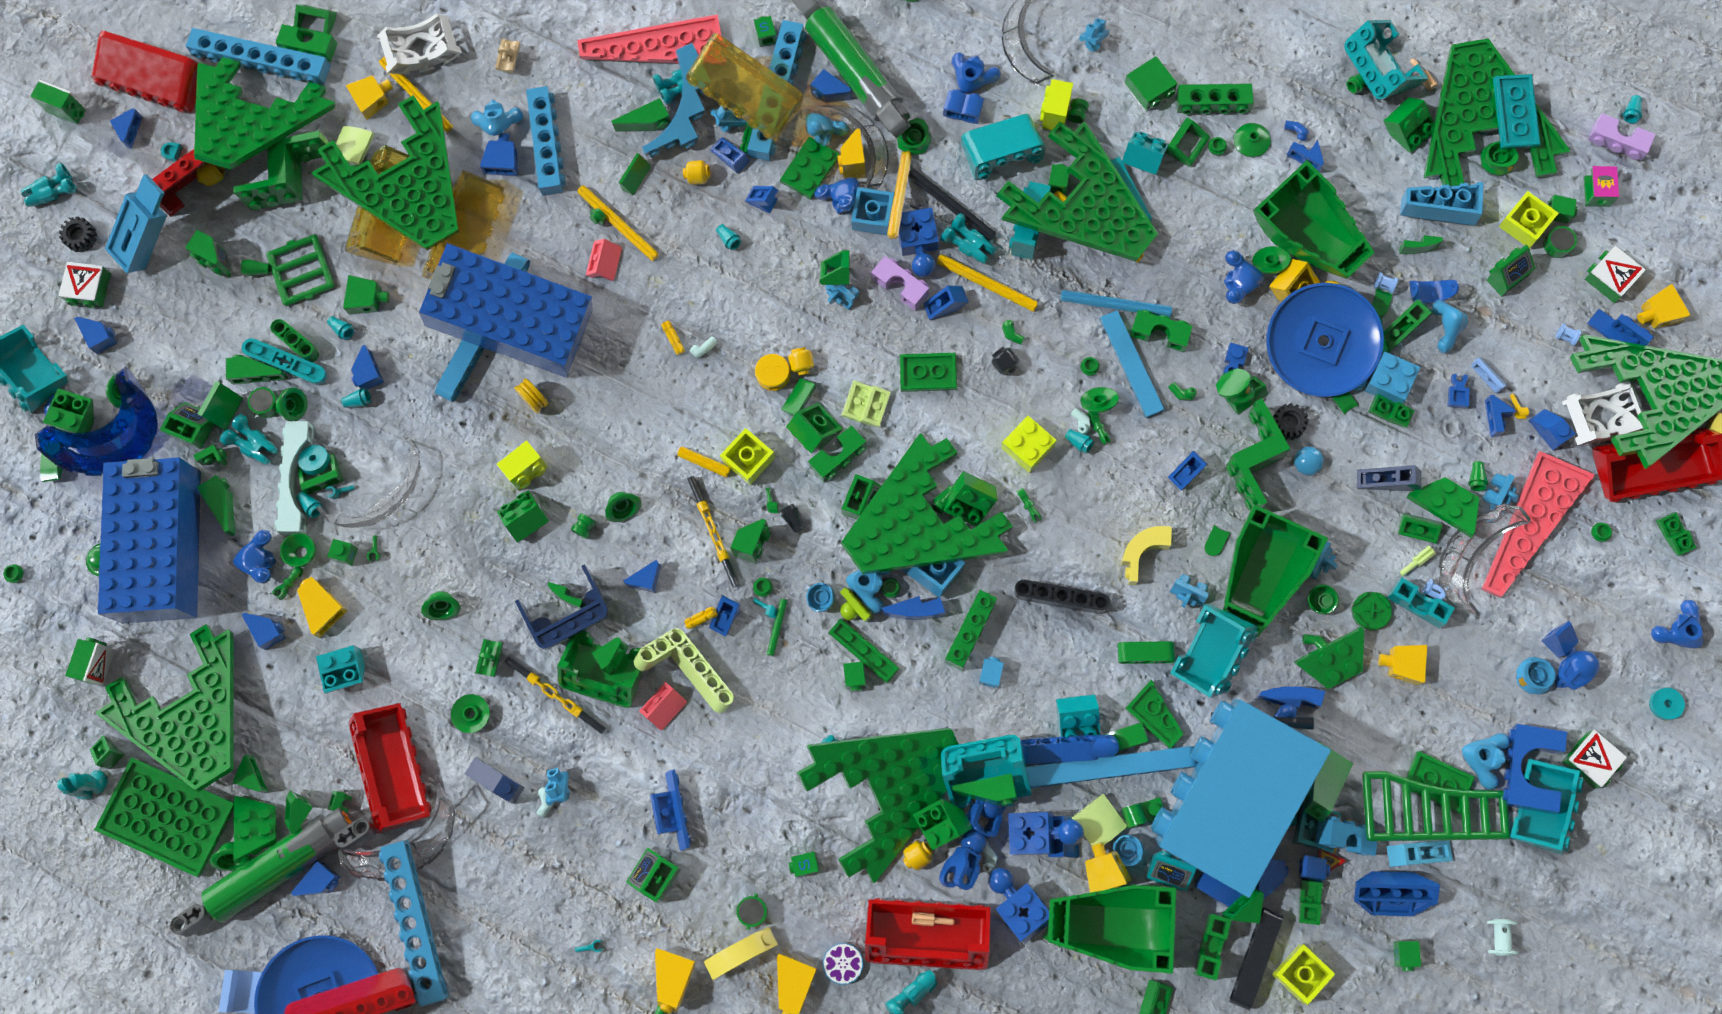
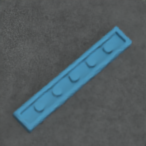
M1118 310L1101 316L1100 321L1145 417L1148 418L1163 412L1164 408Z

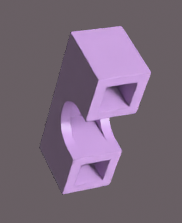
M1602 113L1595 121L1588 140L1595 145L1607 147L1613 152L1622 153L1631 159L1641 161L1649 152L1655 134L1637 127L1630 137L1622 136L1617 129L1620 120Z
M884 256L871 272L872 280L884 289H887L892 283H902L905 289L900 294L901 301L914 311L917 310L929 295L927 283L921 279L917 280L908 269H902L893 258L889 259Z

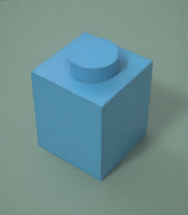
M984 658L979 681L980 685L994 688L999 687L1004 664L1000 662L999 658Z

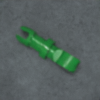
M1088 411L1089 413L1086 415L1089 416L1090 422L1094 425V431H1097L1102 444L1110 443V436L1104 429V423L1100 422L1099 414Z
M1023 487L1017 490L1018 496L1024 503V509L1028 510L1032 520L1038 523L1035 516L1037 515L1040 520H1042V517L1034 507V501L1030 500Z
M293 568L290 576L287 579L285 578L283 580L284 583L277 586L272 591V594L277 596L279 600H283L287 596L289 588L294 586L295 580L303 575V569Z

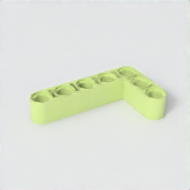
M672 629L639 650L634 659V665L638 670L646 671L671 656L715 712H725L733 702L732 692L682 630Z

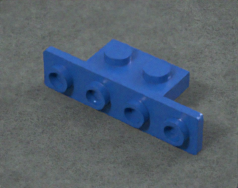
M1598 309L1587 322L1589 326L1607 339L1650 346L1648 343L1654 337L1647 329L1640 327L1634 323L1632 318L1623 314L1614 320Z
M672 769L665 773L668 792L652 794L650 798L657 835L676 832L679 850L683 851L690 848L691 838L686 829L687 817L683 813L682 808L683 796L679 793V776L676 774L675 769Z

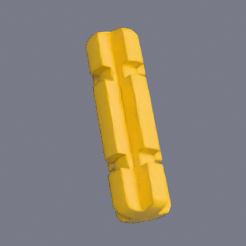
M663 322L661 324L662 329L666 332L665 334L676 355L684 353L685 348L673 329L671 322Z
M709 607L705 611L703 610L691 618L685 619V627L692 629L710 620V618L716 617L718 615L716 608Z

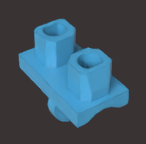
M1096 18L1093 24L1086 25V30L1080 35L1079 41L1086 40L1085 45L1088 50H1098L1101 46V41L1109 36L1110 30L1105 29L1106 21Z
M721 104L719 109H712L711 115L716 119L717 126L723 132H729L731 127H745L747 124L744 118L746 110L742 105H736L734 110H731L727 104Z
M826 285L825 289L829 295L828 302L830 304L837 302L839 305L842 304L847 310L852 308L854 301L859 295L858 289L851 287L848 290L845 287L846 285Z
M1498 473L1493 476L1490 484L1499 489L1497 492L1488 489L1482 498L1491 504L1490 509L1495 510L1497 507H1500L1504 499L1503 504L1509 506L1510 502L1516 503L1519 496L1515 494L1517 489L1511 487L1510 491H1508L1515 476L1511 474L1504 476Z
M1326 542L1311 573V578L1317 580L1321 571L1327 574L1329 569L1336 570L1338 565L1334 562L1336 556L1331 554L1333 551L1330 547L1331 543Z
M1182 574L1174 582L1170 593L1183 601L1181 604L1183 608H1185L1187 603L1192 606L1198 605L1202 607L1209 595L1207 593L1208 585L1198 583L1194 587L1189 584L1191 578Z
M558 768L548 770V784L545 786V792L547 793L546 804L550 806L554 802L563 803L570 797V791L568 790L569 774L567 771L560 772Z

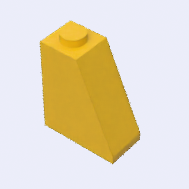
M312 576L303 580L297 589L310 631L318 638H321L348 611Z
M656 948L657 1003L660 1010L666 1013H672V1011L677 1013L694 971L695 961Z
M779 953L777 956L779 1009L783 1010L782 1014H800L817 968Z

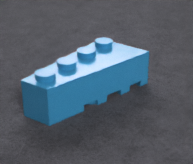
M1477 182L1473 185L1462 183L1459 186L1441 185V187L1432 188V186L1407 188L1401 199L1400 216L1475 226L1482 215L1484 182Z
M955 561L901 570L935 596L941 598L962 573L966 562Z

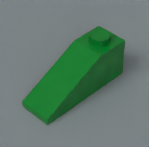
M658 98L611 120L615 132L662 130L668 127L671 120L661 98Z
M1417 299L1384 331L1388 353L1434 313L1422 300Z
M233 355L231 358H226V380L232 385L288 380V376L281 370L243 355Z
M215 475L199 485L197 489L224 532L234 536L233 494L229 489L231 485L226 478L222 479Z
M1012 773L952 786L953 791L957 795L995 805H1002V807L1013 806L1014 802L1019 801Z

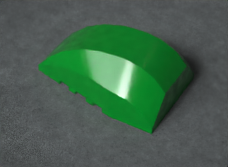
M1306 160L1253 210L1254 215L1263 232L1275 245L1319 269L1347 279L1375 252L1363 233L1358 230L1354 218L1350 217L1345 209L1346 205L1337 196L1334 186Z
M1254 504L1235 541L1223 610L1257 626V637H1259L1275 618L1276 614L1311 575L1328 537Z
M1130 885L1050 899L1048 942L1128 970L1173 974L1176 888Z

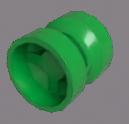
M1074 98L1071 101V110L1068 111L1067 119L1073 123L1081 124L1085 120V112L1088 110L1089 103L1083 99Z
M580 513L577 517V523L573 524L570 530L587 539L590 535L589 530L594 528L597 522Z

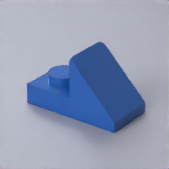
M1318 140L1310 151L1303 144L1293 142L1288 150L1287 156L1301 164L1308 160L1320 172L1324 161Z
M753 186L745 202L766 213H771L778 200L775 196L778 189L774 186Z
M1490 395L1484 401L1490 436L1499 437L1506 428L1505 420L1502 418L1511 417L1516 411L1495 395Z
M1192 451L1168 478L1182 491L1196 476L1203 472L1207 463L1195 451Z
M722 595L716 609L718 615L712 619L709 628L726 637L741 609L739 603Z

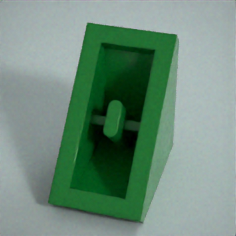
M102 735L89 749L95 765L107 769H112L125 755L105 735Z
M250 755L243 756L233 783L257 792L267 793L268 789L255 758Z
M1254 889L1250 898L1241 895L1222 912V915L1234 921L1260 924L1263 892Z

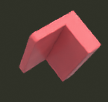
M606 239L594 241L586 276L591 278L601 276L609 281H613L622 247Z
M664 682L639 712L662 731L685 706L687 701L669 684Z

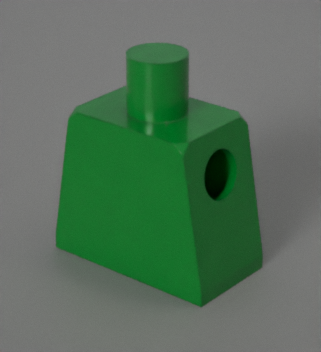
M348 275L343 309L349 315L378 312L380 303H389L390 293L381 292L382 288L376 281Z

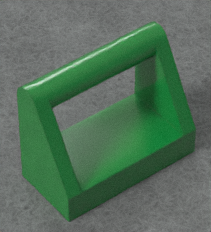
M296 4L294 27H298L303 35L313 37L316 31L301 27L306 14L325 18L324 31L321 33L331 34L336 20V11Z
M1186 117L1169 143L1166 154L1191 167L1210 139V136L1196 122ZM1191 132L1201 139L1190 156L1187 157L1178 147L1187 133Z
M842 250L821 262L819 280L821 285L850 284L849 250ZM828 269H835L827 274Z
M334 453L330 454L332 471L307 480L305 472L300 466L298 467L302 491L310 495L344 481Z
M616 637L592 652L600 668L610 675L619 667L628 650V645L619 637Z
M292 790L286 796L284 822L290 833L295 834L313 807L308 799Z

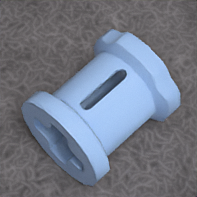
M1380 272L1376 278L1374 288H1381L1392 294L1397 285L1398 278L1395 277L1393 279L1384 276Z
M1562 323L1555 339H1563L1574 346L1581 335V330H1574L1567 327L1565 323Z
M1429 579L1422 591L1423 595L1427 594L1434 599L1439 598L1442 601L1446 596L1442 587L1435 584L1432 579ZM1447 587L1444 588L1445 591H1446V593H1447L1448 590H1449V588H1447Z

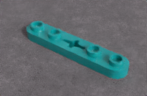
M254 338L246 339L242 343V352L249 358L315 385H320L327 379V372L320 365ZM277 358L283 359V360L286 359V360H288L292 365H289V364H286V363H284V364L282 365V363H281L279 360H277Z

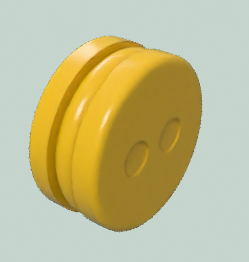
M778 354L763 356L755 366V375L759 385L768 391L780 390L790 380L789 364L785 358Z
M525 378L522 380L523 383L515 386L514 389L522 400L538 414L541 411L540 409L549 403L542 393Z

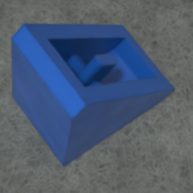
M133 108L110 120L120 141L129 149L133 147L143 116Z
M655 560L623 581L629 588L655 593L661 566Z

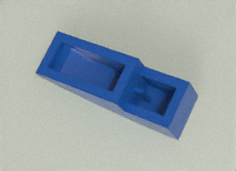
M920 596L882 607L884 615L898 619L926 620L945 616L941 598L922 603Z
M1286 686L1261 691L1257 698L1281 706L1286 703L1293 704L1296 709L1300 708V704L1318 709L1322 705L1325 691L1308 687Z
M1205 872L1201 873L1194 887L1227 908L1243 895Z

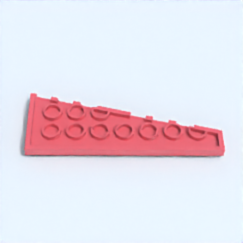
M718 14L577 40L580 58L585 60L679 64L676 50L693 43L703 65H727Z
M1539 451L1514 509L1515 512L1530 520L1506 528L1481 590L1499 598L1504 595L1517 575L1527 565V562L1537 552L1544 540L1547 539L1590 480L1593 479L1594 474ZM1512 513L1508 525L1524 520V518Z

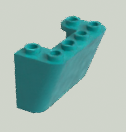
M1367 20L1347 38L1344 44L1346 53L1377 99H1384L1419 87L1428 79L1419 64H1416L1404 74L1392 56L1387 45L1400 34L1391 20ZM1386 28H1390L1392 32L1388 39L1384 37V30ZM1414 72H1418L1420 76L1412 75Z
M1030 114L1018 115L970 130L961 136V145L974 180L987 179L992 173V167H1002L1014 160L1021 161L1026 157L1027 162L1035 164L1044 159L1045 145Z
M23 324L0 336V384L3 387L7 386L9 388V394L13 399L17 398L20 401L19 406L24 412L32 413L47 401L51 395H54L57 389H61L69 381L67 375L58 364L54 363L52 365L37 347L34 336Z
M1204 604L1196 620L1197 623L1202 624L1186 655L1178 656L1170 674L1211 698L1227 693L1232 686L1231 680L1233 676L1238 674L1241 668L1239 664L1248 655L1250 650L1248 647L1256 639L1258 631H1256L1257 626L1211 604Z
M1529 759L1524 777L1525 780L1534 787L1561 792L1560 812L1549 814L1519 808L1517 818L1514 819L1510 838L1563 855L1564 852L1569 851L1571 840L1568 837V833H1573L1575 821L1572 820L1573 812H1578L1580 801H1577L1576 798L1577 793H1582L1584 778L1580 777V771Z

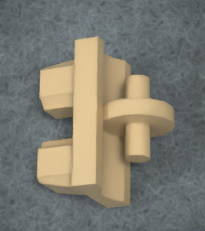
M502 39L501 45L498 48L496 70L509 74L514 73L520 48L519 41Z

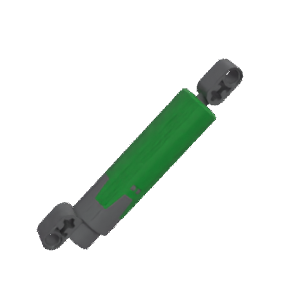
M792 0L807 19L805 30L875 121H881L888 132L895 138H898L911 126L907 121L910 118V114L902 105L903 99L831 7L822 8L817 0Z
M340 808L327 816L321 814L301 826L295 834L290 833L203 890L201 899L204 906L200 904L192 905L175 916L170 922V930L180 936L189 937L210 924L213 919L224 923L338 847L348 852L358 849L375 837L377 833L376 826L363 818L353 822L348 813ZM367 826L366 831L362 833V829Z

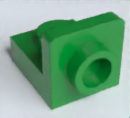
M214 444L193 455L196 462L203 466L214 463L216 459L223 466L228 465L226 452L223 448H218Z

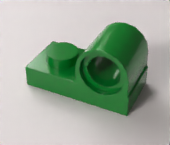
M1160 797L1121 809L1127 829L1154 821L1157 813L1163 807Z

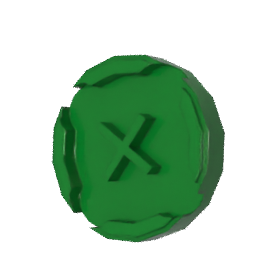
M1365 592L1359 595L1351 608L1352 618L1356 624L1369 631L1385 627L1392 616V607L1389 600L1378 592Z

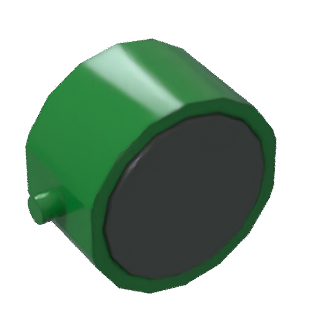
M1558 226L1545 237L1543 242L1544 250L1551 257L1563 258L1576 246L1577 236L1572 229Z
M265 387L256 388L248 397V406L259 417L271 418L278 413L275 407L278 395Z
M754 893V896H748L739 902L736 914L738 920L747 926V930H750L751 927H757L766 920L768 908L766 903L761 898H758V894Z

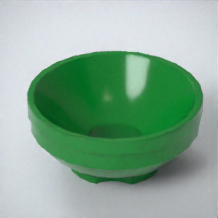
M303 533L289 535L284 539L280 547L282 560L287 565L296 568L308 565L316 554L314 541ZM306 548V555L298 558V549Z

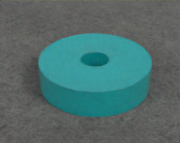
M312 445L305 448L298 457L300 468L310 475L321 473L330 462L329 453L320 445Z
M1661 688L1651 695L1649 706L1651 712L1657 718L1673 720L1681 716L1685 709V702L1677 690ZM1665 701L1669 702V707L1665 706Z

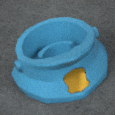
M1537 657L1525 659L1516 670L1517 684L1529 694H1544L1550 691L1556 677L1554 668L1549 661Z

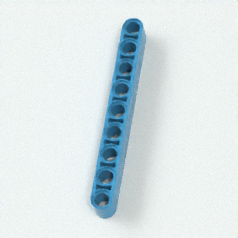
M512 252L508 256L505 265L527 272L530 267V260ZM462 340L438 382L435 394L455 402L485 348Z
M1195 746L1097 758L1089 761L1062 762L1026 768L1031 788L1194 768L1198 762L1190 757Z

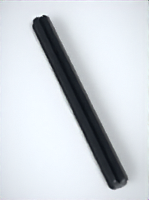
M916 169L909 171L908 178L955 215L962 213L965 216V222L983 234L987 240L991 241L995 237L996 232Z

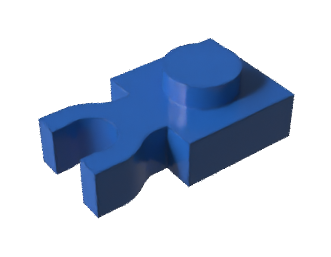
M1230 342L1224 362L1229 364L1225 367L1223 374L1227 373L1230 369L1238 368V366L1243 367L1248 347Z
M1452 374L1451 383L1453 386L1448 388L1447 407L1468 408L1470 388H1465L1468 375H1463L1462 382H1459L1456 379L1457 374Z

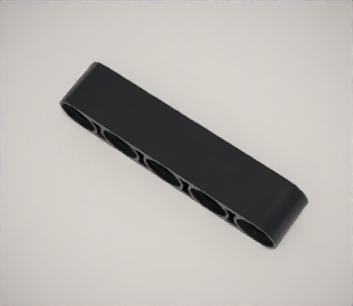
M1019 580L1014 589L1015 596L1023 601L1095 614L1105 613L1110 605L1109 597L1103 593L1031 580ZM1020 586H1026L1029 592L1026 594H1021L1018 591V588ZM1040 589H1044L1047 591L1048 595L1046 597H1040L1037 594V591ZM1064 593L1067 599L1060 601L1057 598V594ZM1082 596L1086 599V603L1079 604L1076 598ZM1103 600L1106 606L1099 608L1096 606L1095 601Z
M1266 907L1262 908L1260 924L1256 923L1230 995V1003L1247 1010L1252 1008L1283 921V914Z

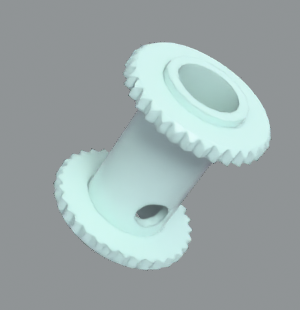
M1507 919L1488 920L1487 924H1494L1495 950H1488V952L1501 956L1518 955L1519 951H1512L1511 925H1518V923Z

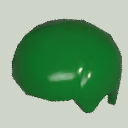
M1325 584L1318 585L1309 592L1308 603L1313 611L1326 615L1333 613L1338 608L1340 599L1337 591L1331 586Z

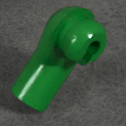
M1006 320L1002 324L1005 338L1021 345L1025 336L1015 332L1012 320Z
M1176 382L1168 386V389L1178 400L1190 401L1197 395V390L1193 387L1181 389Z
M1303 634V644L1315 645L1317 648L1328 644L1319 635Z

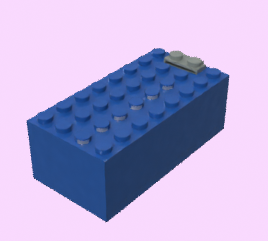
M447 243L428 286V291L419 314L425 327L567 378L593 312L592 296Z
M180 457L134 459L103 463L98 593L99 615L121 624L197 618L200 492L197 487L201 485V471Z

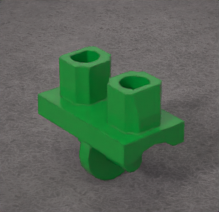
M483 639L478 656L476 674L490 677L496 676L504 643Z

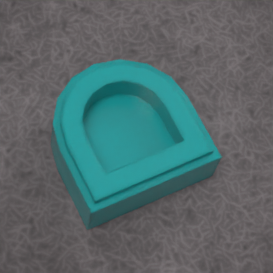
M168 142L161 147L160 152L166 160L176 162L179 160L183 146L179 143Z

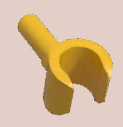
M1514 393L1510 394L1509 396L1516 411L1514 413L1517 419H1526V416L1529 415L1528 408L1520 407Z

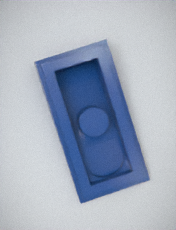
M723 137L710 148L713 154L736 173H739L749 163L747 155Z

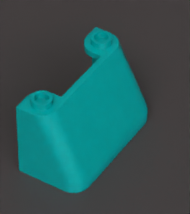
M1005 735L946 747L941 752L942 776L951 804L960 809L969 806L972 798L957 795L953 791V785L1011 773L1015 780L1018 797L1032 795L1022 745L1017 735Z

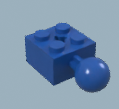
M926 208L902 212L898 234L902 256L916 254L912 261L913 272L919 277H928L935 270V261L927 252L939 250L933 209Z
M1008 813L1010 855L1055 854V839H1060L1064 844L1073 846L1080 843L1084 836L1082 825L1073 819L1065 820L1059 827H1054V813ZM1034 831L1035 834L1030 837L1029 832Z
M996 868L988 876V885L993 892L1004 894L1007 898L996 910L1019 941L1025 944L1049 925V908L1030 884L1027 883L1016 891L1013 887L1014 878L1012 873L1006 868ZM1025 909L1029 910L1027 918L1022 916Z

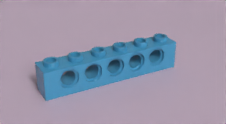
M548 86L526 89L539 190L542 196L564 192L563 185H566L564 174L561 173L564 165L562 158H559V152H562L560 141H557L559 129L558 125H555L557 113L552 103H555L553 92L550 93ZM548 155H552L551 158L545 159ZM554 171V174L548 175L549 172Z

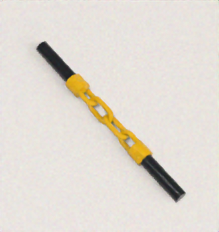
M691 476L687 480L697 501L698 510L705 520L711 539L715 544L717 556L724 566L732 588L737 587L739 582L729 561V554L723 546L720 535L712 520L708 504L704 501L694 476ZM716 533L718 541H715L713 534Z
M510 656L506 658L505 663L527 678L526 680L533 686L539 685L544 694L551 699L556 698L563 703V708L576 718H580L600 734L604 733L606 728L585 713L584 709L572 700L562 698L558 695L557 689L548 683H542L540 681L541 677L527 670ZM548 686L555 693H552V695H550L544 689H547ZM571 703L573 707L569 709L566 705Z

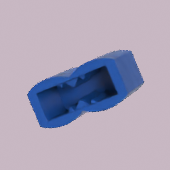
M958 89L949 90L943 109V116L978 124L984 98L975 93L965 94Z

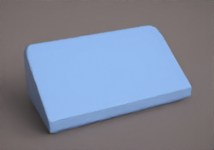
M1477 358L1471 365L1496 394L1507 386L1483 358Z

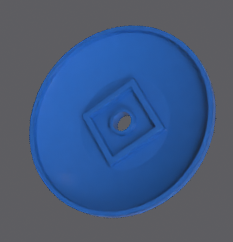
M1335 283L1311 284L1291 293L1274 311L1266 334L1268 357L1278 376L1293 389L1316 397L1338 396L1360 386L1377 367L1384 343L1382 324L1372 304L1357 291ZM1320 336L1328 338L1329 343L1327 346H1321L1318 343Z
M317 935L297 940L280 950L264 968L258 980L254 996L255 1014H284L286 1006L292 1002L377 975L378 971L370 957L360 947L343 938Z

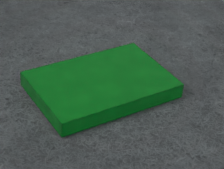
M956 352L900 354L901 392L957 390Z
M1420 751L1416 752L1406 776L1407 779L1428 785L1470 790L1475 779L1474 776ZM1410 788L1412 793L1422 797L1420 790ZM1430 793L1431 802L1442 806L1441 795ZM1450 797V810L1457 814H1461L1460 797Z

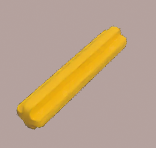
M680 447L677 452L678 457L721 476L727 477L730 473L728 466L685 447Z

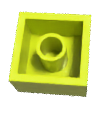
M1052 79L1050 86H1046L1040 121L1043 122L1042 129L1052 130L1059 121L1065 125L1073 83Z
M1527 191L1498 227L1523 245L1527 244L1530 249L1558 215V212Z
M1027 416L1002 442L1001 449L1030 473L1055 447L1057 440L1030 416Z
M746 428L720 455L722 462L749 485L775 459L774 452Z
M527 440L497 463V466L518 491L528 487L531 480L542 476L546 472L545 469L548 468Z
M1298 944L1272 975L1302 1004L1308 1005L1335 973L1304 944Z

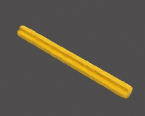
M382 57L379 60V64L386 70V58ZM389 73L410 96H415L423 109L432 105L403 74ZM442 114L444 131L450 132L453 129V125Z
M909 151L901 153L887 232L890 239H896L899 234L912 158Z
M585 185L578 188V194L594 209L599 208L602 210L606 220L651 261H654L659 256L654 248Z
M940 254L937 264L1030 311H1034L1037 308V301L943 254Z

